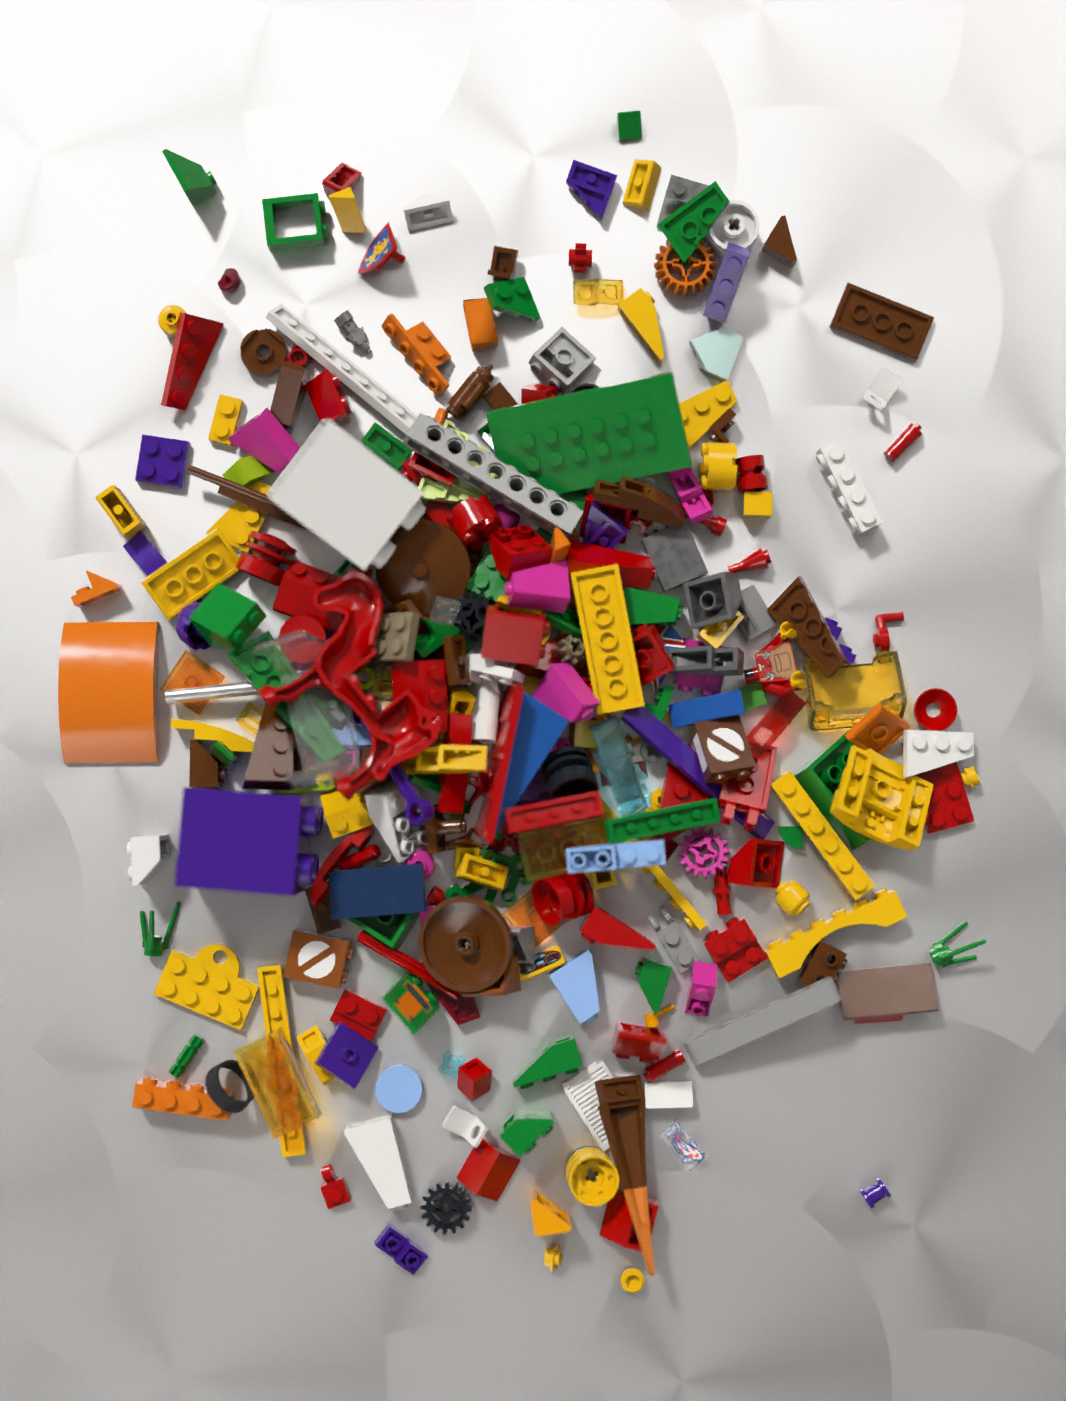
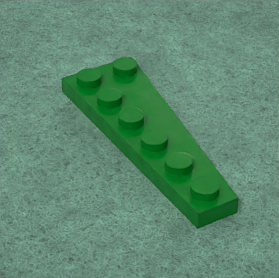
M269 631L242 645L237 652L232 651L228 653V658L256 690L265 685L281 687L298 679L297 674ZM307 691L296 702H280L273 708L323 765L345 752Z

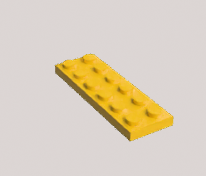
M618 564L571 573L592 690L600 702L596 709L597 715L645 706Z

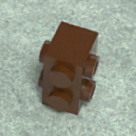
M820 940L814 946L797 981L804 986L815 983L818 976H821V979L831 976L836 985L837 981L834 978L838 971L842 972L847 964L845 957L847 954ZM831 955V960L827 961V957Z

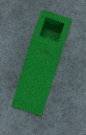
M574 1035L551 1042L513 1079L514 1088L520 1086V1089H526L533 1086L534 1081L542 1079L543 1082H548L556 1079L557 1074L565 1072L566 1075L578 1072L579 1067L583 1065Z

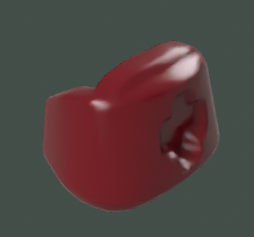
M226 268L217 285L222 291L233 293L238 289L241 277L236 269Z

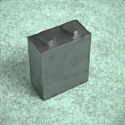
M684 521L683 527L666 525L667 529L660 532L657 529L644 534L645 538L641 541L646 555L650 557L652 566H655V575L663 593L683 585V583L705 576L708 573L686 521Z

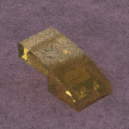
M583 279L573 281V304L596 306L597 304L618 305L624 300L623 280Z

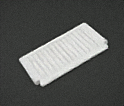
M595 1061L560 1085L602 1151L606 1152L610 1149L598 1111L600 1105L594 1082L615 1077L604 1061L600 1062L599 1065Z

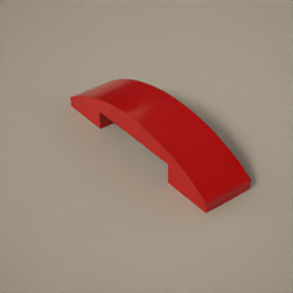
M372 827L362 828L348 836L334 848L323 862L311 892L310 901L315 908L319 906L330 892V886L326 883V880L329 878V872L334 871L338 867L340 861L345 858L352 847L358 851L363 850L375 834Z

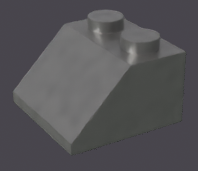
M671 174L656 227L659 228L658 224L709 185Z
M720 572L683 583L691 629H698L735 618L742 598L737 573Z

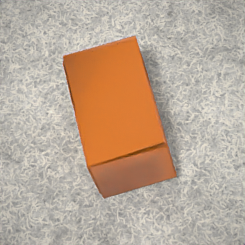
M488 298L463 300L464 315L472 352L498 346L495 322Z

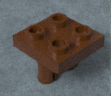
M433 804V818L430 822L423 823V825H426L423 844L424 848L428 849V854L446 851V835L466 833V819L445 820L444 814L437 810L438 804Z

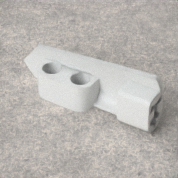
M483 642L475 644L473 654H481ZM493 678V681L482 679L481 684L471 682L470 686L466 685L468 691L476 699L471 712V743L494 744L497 741L500 694L506 692L507 685L500 683L497 678Z

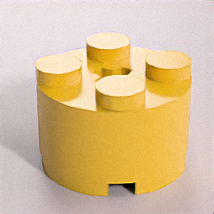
M701 443V457H703V461L699 463L698 475L701 477L700 485L702 489L733 490L737 478V465H735V457H737L736 443Z

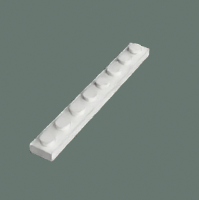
M282 303L268 311L265 318L274 327L283 332L292 342L328 369L330 373L336 374L339 380L376 409L383 417L393 423L401 432L405 434L408 432L418 417L413 411Z

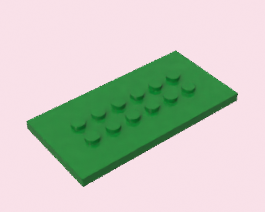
M673 371L486 412L493 447L498 460L506 465L514 466L519 473L526 477L534 478L538 481L539 485L558 494L594 487L596 479L615 483L620 482L621 476L634 479L692 467ZM514 485L510 486L512 490L520 491L518 487Z

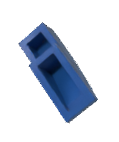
M741 690L668 705L672 729L694 725L695 722L740 716L745 713Z

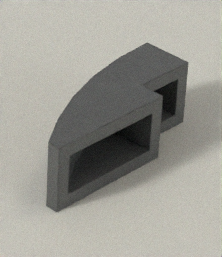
M711 645L667 649L669 657L676 666L674 670L668 673L696 676L743 675L744 652L739 647L714 648Z

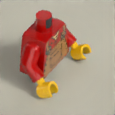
M783 622L779 629L780 633L754 655L757 667L743 670L746 684L760 681L764 693L782 698L794 691L806 688L807 683L802 679L806 678L807 675L797 671L791 642L788 641V637L795 638L797 636V631L791 629L794 626L792 623Z

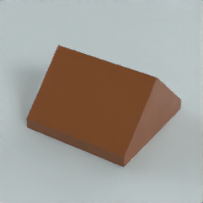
M512 954V959L506 972L494 984L480 991L462 992L461 995L463 997L500 996L521 991L518 956Z

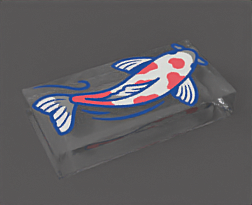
M677 1119L659 1133L661 1139L689 1172L708 1157Z

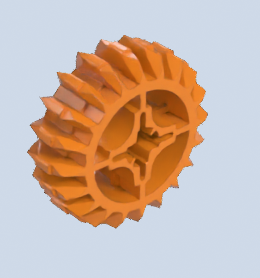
M667 239L665 242L666 246L660 245L659 251L661 253H656L655 259L658 262H655L653 265L655 269H658L655 272V277H663L660 279L659 285L662 286L667 283L665 291L669 292L671 288L675 289L674 296H677L679 291H682L683 298L687 297L688 291H690L692 296H696V288L700 292H704V285L710 286L712 282L710 278H714L716 274L713 269H716L717 263L712 262L716 255L713 253L708 254L712 247L710 245L703 247L705 240H702L694 251L700 256L702 261L691 256L687 261V266L689 267L685 275V269L682 265L683 261L680 257L672 259V261H666L675 252V249ZM668 270L679 274L681 281L673 278ZM704 270L698 279L689 282L691 273Z

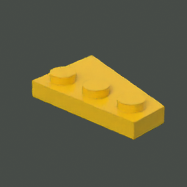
M257 480L250 488L266 494L271 486ZM236 501L206 533L209 534L216 528H219L231 546L249 554L251 549L245 545L246 541L251 543L256 541L249 536L250 532L260 533L268 514Z

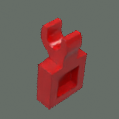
M331 1163L322 1166L320 1171L326 1183L322 1184L320 1189L327 1208L331 1209L350 1202L351 1197L344 1178L336 1179Z

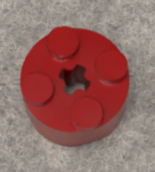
M479 495L481 499L475 500L474 497H470L462 501L452 509L451 513L453 516L451 519L447 518L450 528L456 532L467 548L470 547L472 551L478 550L483 546L484 542L488 540V532L502 528L500 516L485 495Z

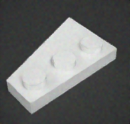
M903 730V778L974 756V733Z

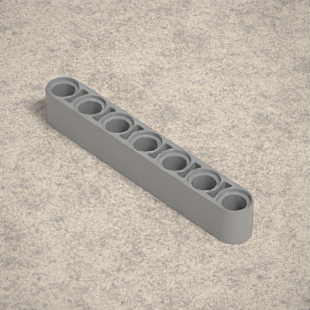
M826 977L686 1041L684 1046L694 1066H697L841 1001L842 997L832 977Z

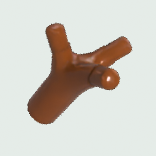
M470 828L464 836L447 841L446 848L450 851L455 849V845L483 849L484 844L473 841L471 836L475 829Z

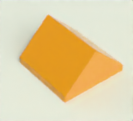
M533 1188L530 1203L535 1237L570 1232L572 1229L571 1216Z

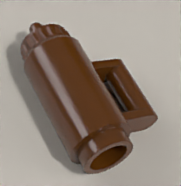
M492 364L484 368L478 366L472 371L448 401L446 410L457 420L460 421L463 417L466 418L490 387L494 376L491 374Z

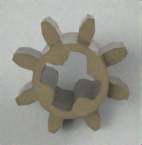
M569 635L557 643L560 649L555 653L558 655L561 663L569 662L574 666L577 662L580 663L585 659V656L582 654L585 651V647L580 638H573L572 635Z

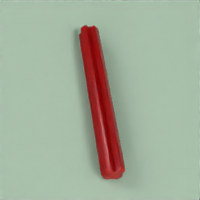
M365 930L359 933L357 937L359 943L454 999L459 998L462 992L449 989L440 984L420 962L398 949L391 948Z

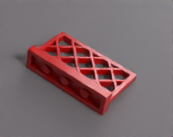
M599 791L505 809V821L500 828L501 836L603 816L604 811Z

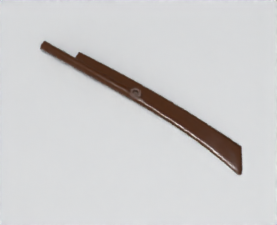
M189 464L186 473L218 485L217 493L311 531L270 500L266 494Z

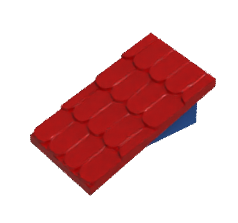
M518 684L507 686V690L503 695L498 712L497 741L492 744L489 759H491L487 781L481 794L484 798L474 830V834L492 845L495 835L505 821L504 810L515 806L569 723L567 719L526 693L524 688Z

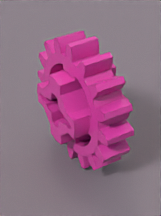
M703 827L700 828V833H696L694 829L691 830V837L684 835L686 843H679V848L683 851L678 852V857L684 858L680 861L681 866H687V874L694 871L696 879L700 874H703L704 880H707L710 873L713 877H716L717 869L722 872L724 871L722 863L728 864L729 862L725 855H729L730 851L724 848L728 845L727 840L720 841L722 834L719 832L713 835L714 831L712 828H710L708 833L704 831ZM703 839L702 841L696 844L694 843L697 840ZM713 842L718 846L720 853L712 848ZM704 849H706L708 851V854H705L704 857H700V852H703ZM688 854L695 857V865L689 860ZM714 863L712 866L705 868L706 865Z

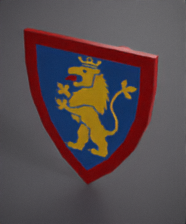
M389 222L381 229L367 249L360 264L358 274H365L375 269L381 270L390 259H393L400 265L404 263L406 257L396 251L397 245Z

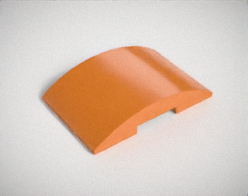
M64 622L58 674L59 729L64 763L159 762V715H157L159 622Z

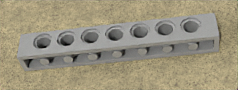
M420 413L406 433L403 445L552 535L554 529L558 527L568 539L584 513L575 503L567 502L559 497L555 491L542 487L534 478L524 476L514 466L506 465L498 460L494 454L486 453L478 448L473 441L463 439L453 429L445 428L429 415L425 416ZM434 436L438 441H431L428 437ZM453 448L458 451V454H453L448 449ZM469 461H475L479 466H472ZM490 473L497 474L499 479L492 478ZM514 485L518 487L520 491H514L510 488V486ZM530 498L538 499L540 504L533 503ZM551 510L558 511L560 516L553 515Z

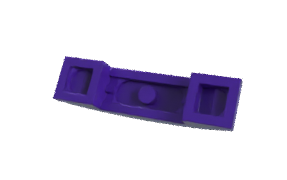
M141 531L123 545L125 550L147 575H150L168 562Z

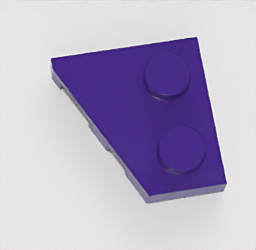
M573 160L566 179V185L599 219H602L617 180V175Z

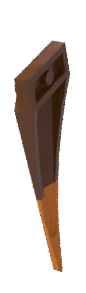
M640 1075L598 1080L594 1082L600 1105L598 1111L648 1273L652 1276L655 1273L646 1178L645 1096Z

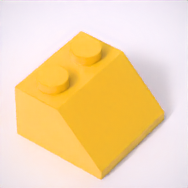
M337 788L320 794L325 818L333 839L374 825L369 817L365 796L360 798L354 795L352 799L347 801Z

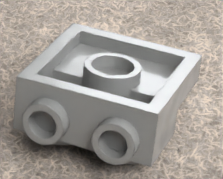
M561 327L533 353L528 364H530V369L536 376L542 375L548 381V386L557 387V391L564 394L595 361L596 357L566 329Z

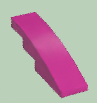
M691 467L665 472L692 525L714 515L713 509L704 496L702 487L692 472Z

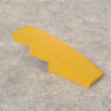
M171 720V728L194 729V739L222 741L231 751L252 752L254 740L229 729L198 721Z
M472 745L427 747L416 756L401 761L399 764L405 774H447L486 771L488 747Z

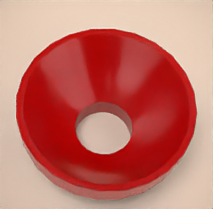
M938 688L928 689L916 699L913 708L914 716L918 724L924 729L942 731L951 726L955 721L957 704L953 696L947 691ZM930 703L936 704L939 708V713L934 718L926 713V707Z

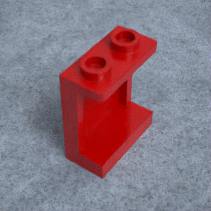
M489 605L486 614L481 658L538 666L539 660L545 658L546 645L542 644L543 636H548L550 622L545 621L546 614L541 613L539 617L499 611V606Z

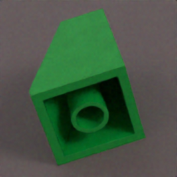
M218 583L188 619L210 646L237 652L267 615L256 601Z

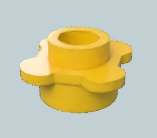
M556 1245L555 1248L547 1247L544 1255L545 1267H550V1271L554 1272V1269H558V1266H561L563 1259L559 1245Z

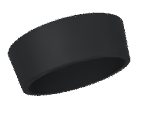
M226 1060L211 1068L206 1075L205 1085L209 1097L220 1109L226 1112L239 1113L243 1111L256 1095V1080L252 1072L239 1061ZM220 1068H227L241 1078L247 1090L246 1101L236 1100L224 1091L219 1080Z

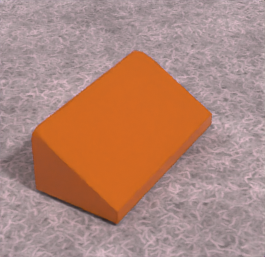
M556 527L550 546L553 548L550 564L566 561L570 542L562 531Z

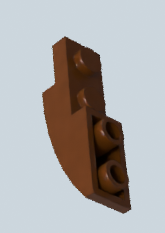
M622 476L619 484L595 480L593 500L599 501L602 504L622 506L626 509H637V518L645 521L665 523L668 526H684V510L661 491L645 483Z

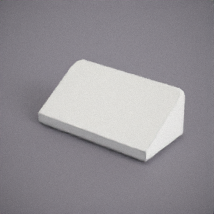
M692 1081L644 1082L646 1109L693 1107Z

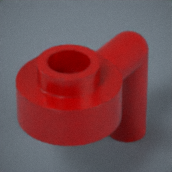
M903 612L884 613L875 616L877 630L872 635L873 646L874 648L878 647L879 652L890 650L889 633L885 623L904 621Z

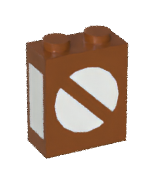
M297 928L294 929L283 977L339 989L342 983L346 984L349 970L345 969L347 960L351 961L354 947L350 946L351 940Z

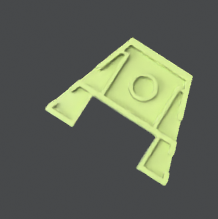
M446 419L444 423L445 428H451L458 436L465 440H470L469 435L457 430L453 423ZM478 446V448L485 451L486 453L489 452L484 447ZM469 461L472 466H479L477 462ZM490 473V476L492 478H499L497 474ZM422 477L418 489L423 492L419 500L459 504L470 497H474L475 500L481 499L479 495L487 496L489 501L491 498L458 477H455L451 487Z

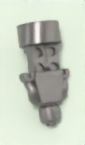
M346 310L335 318L334 322L339 329L341 328L346 332L348 336L345 339L351 342L355 347L360 346L363 353L369 352L370 346L365 342L368 337L364 332V327L359 328L353 320L352 314L349 310Z

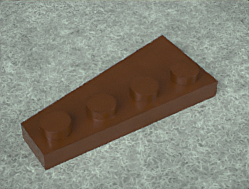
M798 576L771 604L767 611L780 625L783 622H790L794 625L791 629L797 631V636L792 639L827 677H832L847 662V659L803 578Z

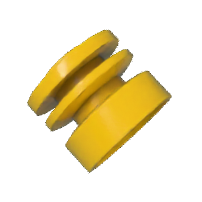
M586 1147L577 1150L570 1156L566 1164L565 1176L572 1194L578 1201L589 1206H599L607 1203L614 1197L619 1186V1175L617 1168L606 1152L598 1148ZM590 1169L594 1174L593 1178L588 1176L587 1171Z

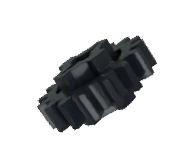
M476 591L470 592L469 595L467 593L461 596V599L454 603L456 608L451 611V613L456 615L451 621L458 624L457 627L463 632L461 636H469V642L471 643L476 639L478 643L483 642L484 631L480 630L485 627L489 605H496V603L493 604L491 602L493 596L485 598V592L483 591L478 595ZM468 603H474L471 607L466 608Z
M449 1180L446 1181L445 1186L437 1182L436 1189L430 1186L428 1188L430 1195L424 1194L422 1197L427 1203H421L420 1209L426 1210L422 1213L421 1217L422 1219H429L426 1226L429 1227L433 1224L435 1226V1233L441 1228L443 1229V1235H446L447 1229H451L454 1234L456 1233V1226L463 1229L465 1225L463 1220H470V1216L466 1212L472 1211V1206L467 1205L471 1201V1197H464L466 1189L458 1190L459 1183L457 1182L453 1187L450 1186ZM443 1193L440 1199L432 1201L436 1195ZM451 1195H456L460 1201H456ZM444 1203H448L449 1212L444 1211ZM433 1214H437L441 1221L437 1220ZM460 1214V1216L456 1220L450 1222V1219L454 1215Z

